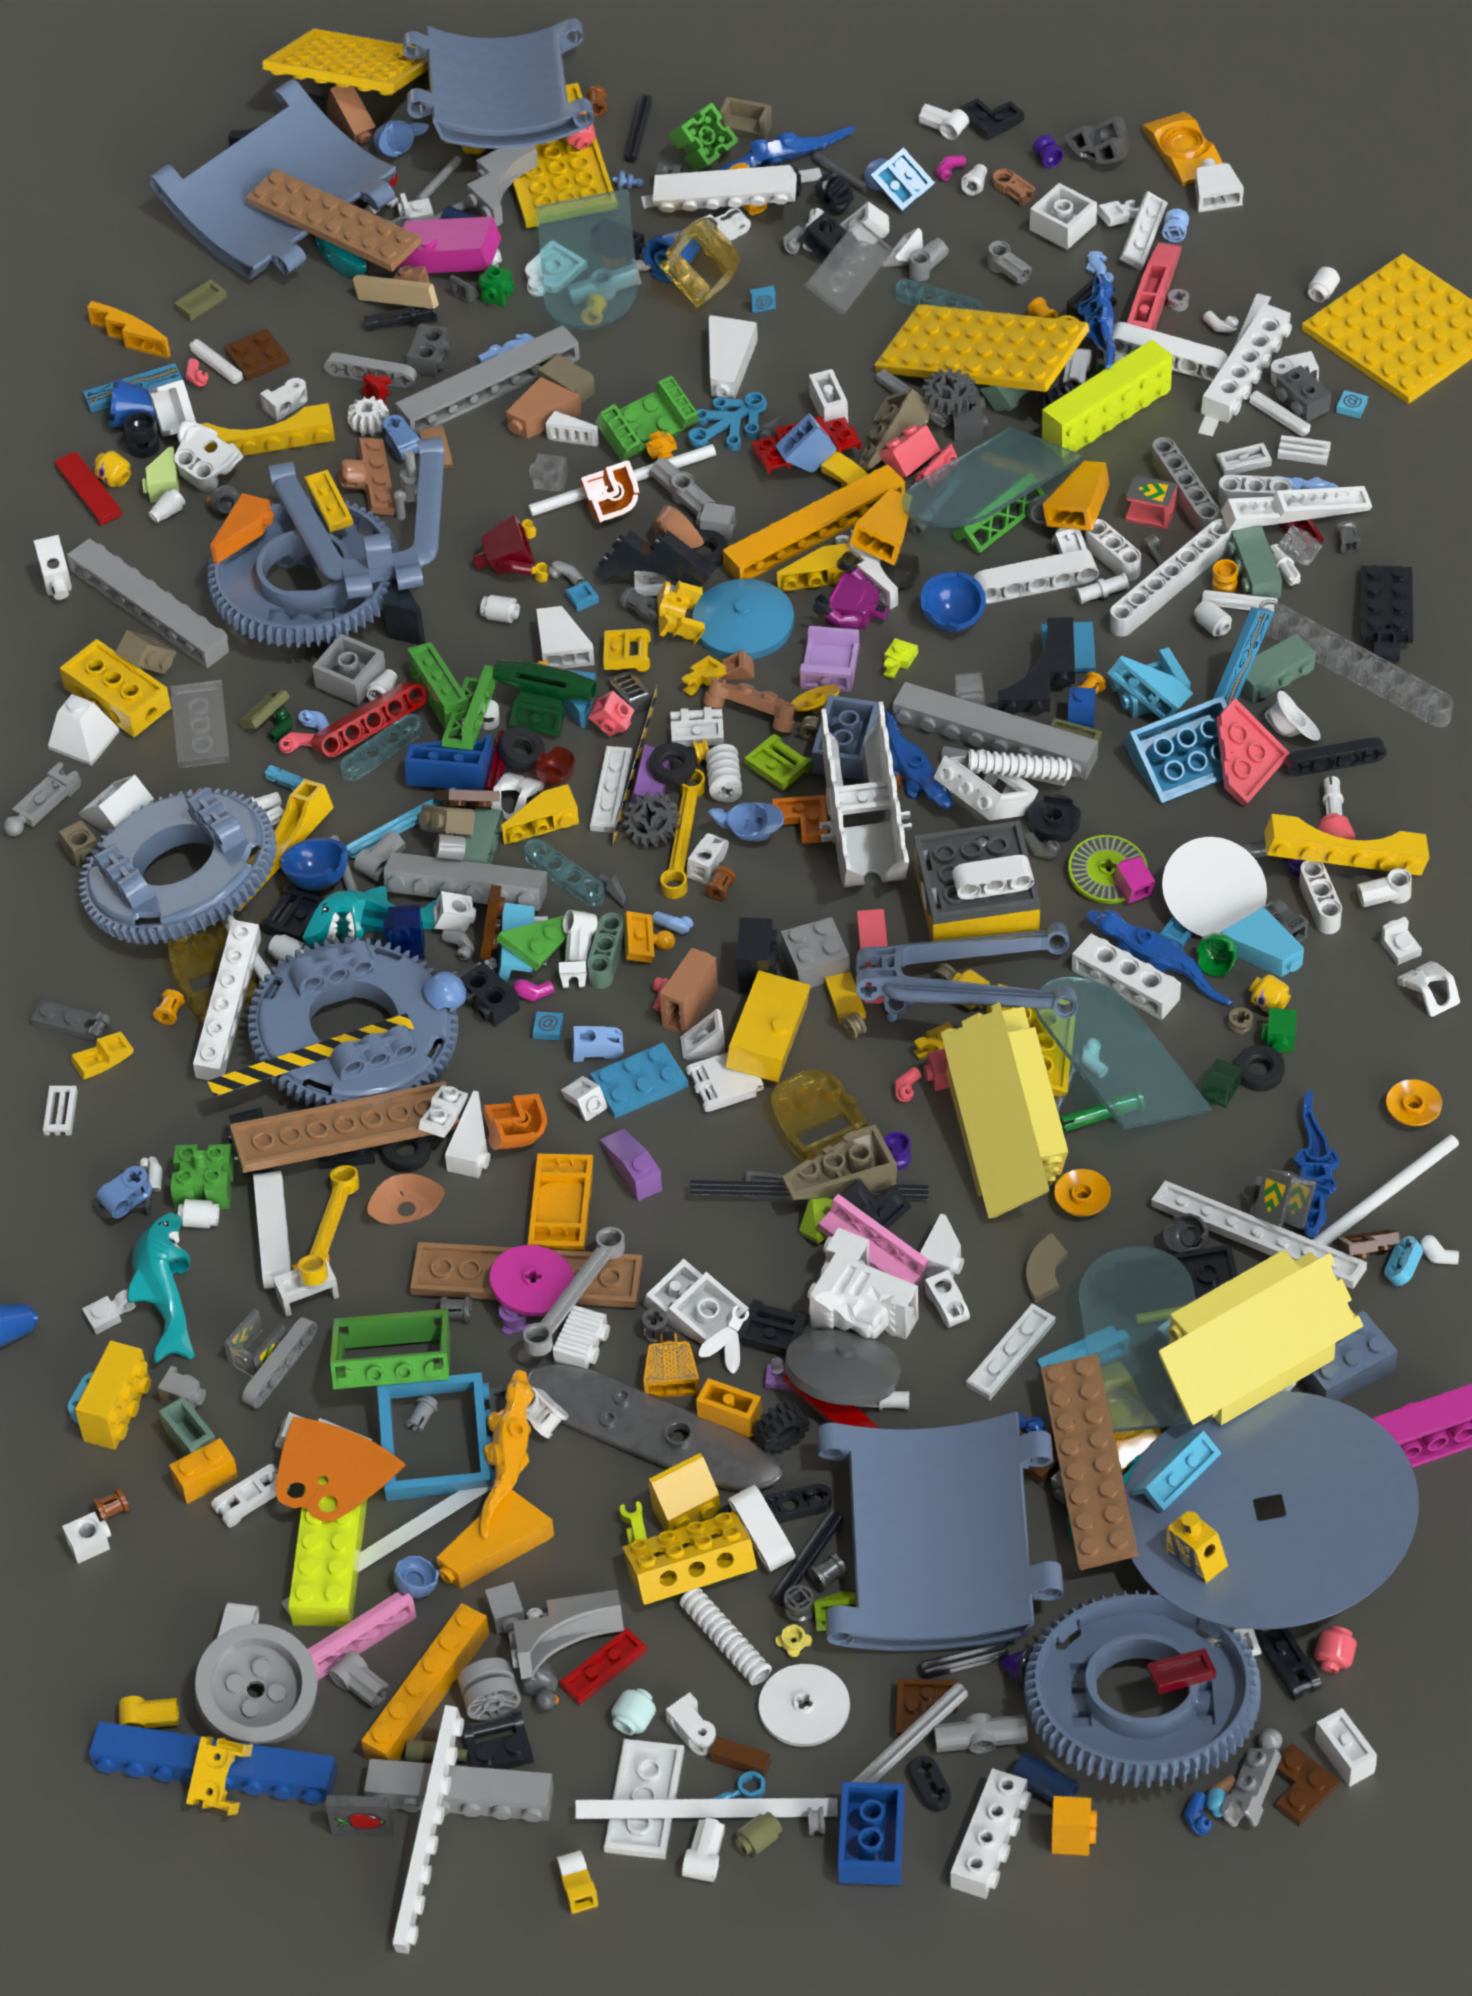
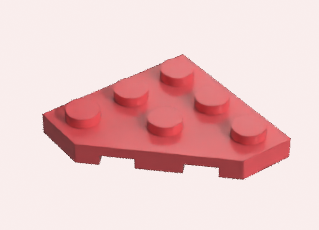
M1235 698L1218 715L1216 721L1224 788L1242 806H1245L1281 766L1285 757L1290 752Z

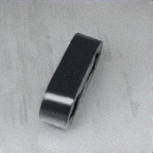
M918 1756L910 1763V1778L924 1806L932 1812L944 1811L950 1805V1789L937 1763L929 1756ZM923 1767L925 1771L929 1770L928 1780H926L922 1772L918 1773L919 1768ZM931 1788H934L938 1795H942L941 1800L937 1801L935 1797H932Z

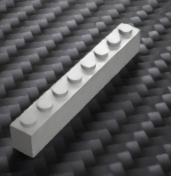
M562 325L396 402L397 415L403 417L412 431L419 435L420 429L438 426L539 379L538 369L557 354L573 362L579 360L578 341Z
M89 538L67 554L70 570L73 574L208 669L229 652L228 636L224 630L210 624L204 616H199L193 612L187 604H182L176 600L170 592H165L159 588L153 580L145 578L136 568H131L119 556H114L107 551L102 544H97Z
M904 682L893 702V716L901 724L968 743L975 747L996 751L998 754H1001V752H1005L1006 755L1014 753L1015 756L1022 754L1023 757L1025 754L1030 755V757L1038 755L1039 758L1046 756L1047 759L1054 757L1055 760L1057 757L1062 758V760L1070 758L1072 762V777L1086 780L1098 759L1097 740L908 682Z

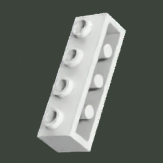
M992 1768L951 1870V1888L984 1899L987 1898L990 1888L995 1890L1000 1877V1871H997L1000 1862L1005 1863L1009 1856L1011 1847L1008 1844L1011 1836L1016 1837L1020 1827L1021 1819L1018 1816L1020 1811H1026L1029 1805L1031 1793L1027 1792V1779Z

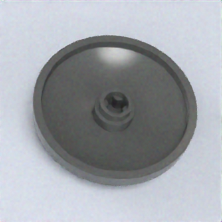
M840 1329L817 1330L799 1336L789 1345L784 1365L788 1378L801 1391L819 1400L840 1405H866L887 1398L898 1387L901 1373L899 1359L885 1344L876 1339H866L857 1332Z

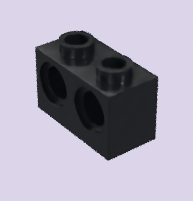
M826 212L822 213L806 228L801 238V241L834 271L838 270L854 255L860 244L851 233H848L838 224L836 219L829 216Z
M484 962L460 978L467 992L465 1004H470L476 1009L481 1019L484 1021L488 1020L494 1027L520 1010L518 992Z

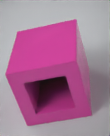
M1141 856L1134 859H1125L1116 866L1113 880L1127 904L1152 896L1155 880Z

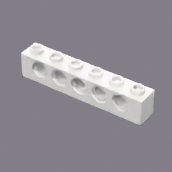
M1265 303L1263 304L1204 393L1201 414L1228 423L1233 415L1236 416L1239 413L1243 399H1248L1253 384H1258L1261 378L1262 370L1269 367L1272 355L1278 353L1281 348L1283 338H1288L1292 330V324H1290L1291 313Z
M232 920L193 1062L196 1078L211 1080L225 1075L261 941L259 924Z

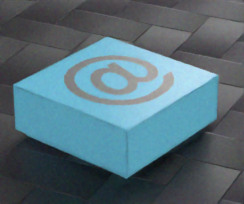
M1344 390L1337 405L1336 413L1360 419L1368 402V396Z

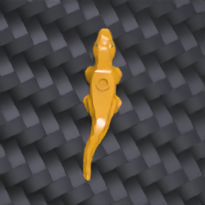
M516 1370L507 1385L505 1409L500 1412H492L487 1418L488 1427L493 1432V1441L485 1446L484 1455L487 1464L495 1466V1483L481 1512L479 1531L483 1539L488 1537L490 1520L494 1510L514 1487L519 1474L529 1462L526 1451L531 1426L527 1421L526 1412L534 1396L527 1374L522 1370Z

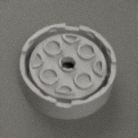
M247 1624L233 1628L216 1638L208 1646L199 1661L195 1679V1703L199 1716L205 1727L216 1738H226V1740L274 1748L280 1747L295 1738L306 1726L312 1715L318 1681L315 1664L306 1647L295 1636L281 1628L266 1624ZM250 1684H259L264 1687L265 1692L261 1697L253 1698L248 1694L247 1689Z

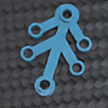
M751 392L745 396V399H726L724 397L714 399V411L697 410L699 422L696 424L706 425L709 423V420L719 422L708 429L700 427L692 429L689 432V444L694 449L707 446L709 439L730 427L729 436L726 438L727 449L730 451L739 450L741 448V438L739 436L741 419L749 414V423L745 426V436L749 439L758 438L760 430L758 418L759 414L766 410L767 400L759 392ZM728 408L738 409L736 411H727Z

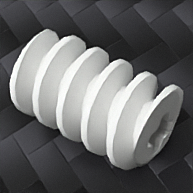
M730 744L714 746L706 754L709 793L718 802L731 803L738 800L743 791L740 780L738 750Z

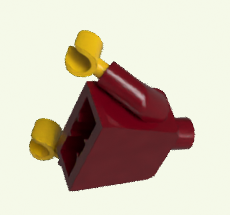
M513 515L505 521L498 522L492 530L482 536L481 541L484 551L473 556L474 563L479 570L490 565L498 575L508 573L530 576L534 574V579L538 582L543 583L548 580V566L545 563L540 562L536 566L532 565L535 563L528 539L536 536V527L533 526V522L530 519H525L521 524L516 516Z

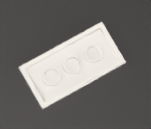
M624 1739L613 1800L676 1799L685 1751L684 1745ZM673 1818L609 1819L604 1852L666 1859Z

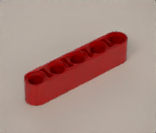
M411 682L401 683L317 732L311 741L312 749L318 754L329 757L341 754L424 705L428 698L426 688ZM414 689V697L412 700H410V691ZM392 701L394 706L393 710L389 713L388 705ZM369 714H372V722L368 725L367 717ZM350 726L351 734L346 737V729ZM329 738L330 746L325 750L324 743Z

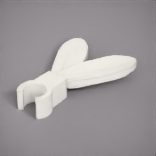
M738 1305L730 1311V1319L726 1328L706 1340L698 1351L699 1357L705 1358L710 1357L724 1347L725 1366L732 1374L737 1371L740 1365V1346L737 1332L749 1316V1311L743 1313V1319L737 1318L735 1311L739 1308Z

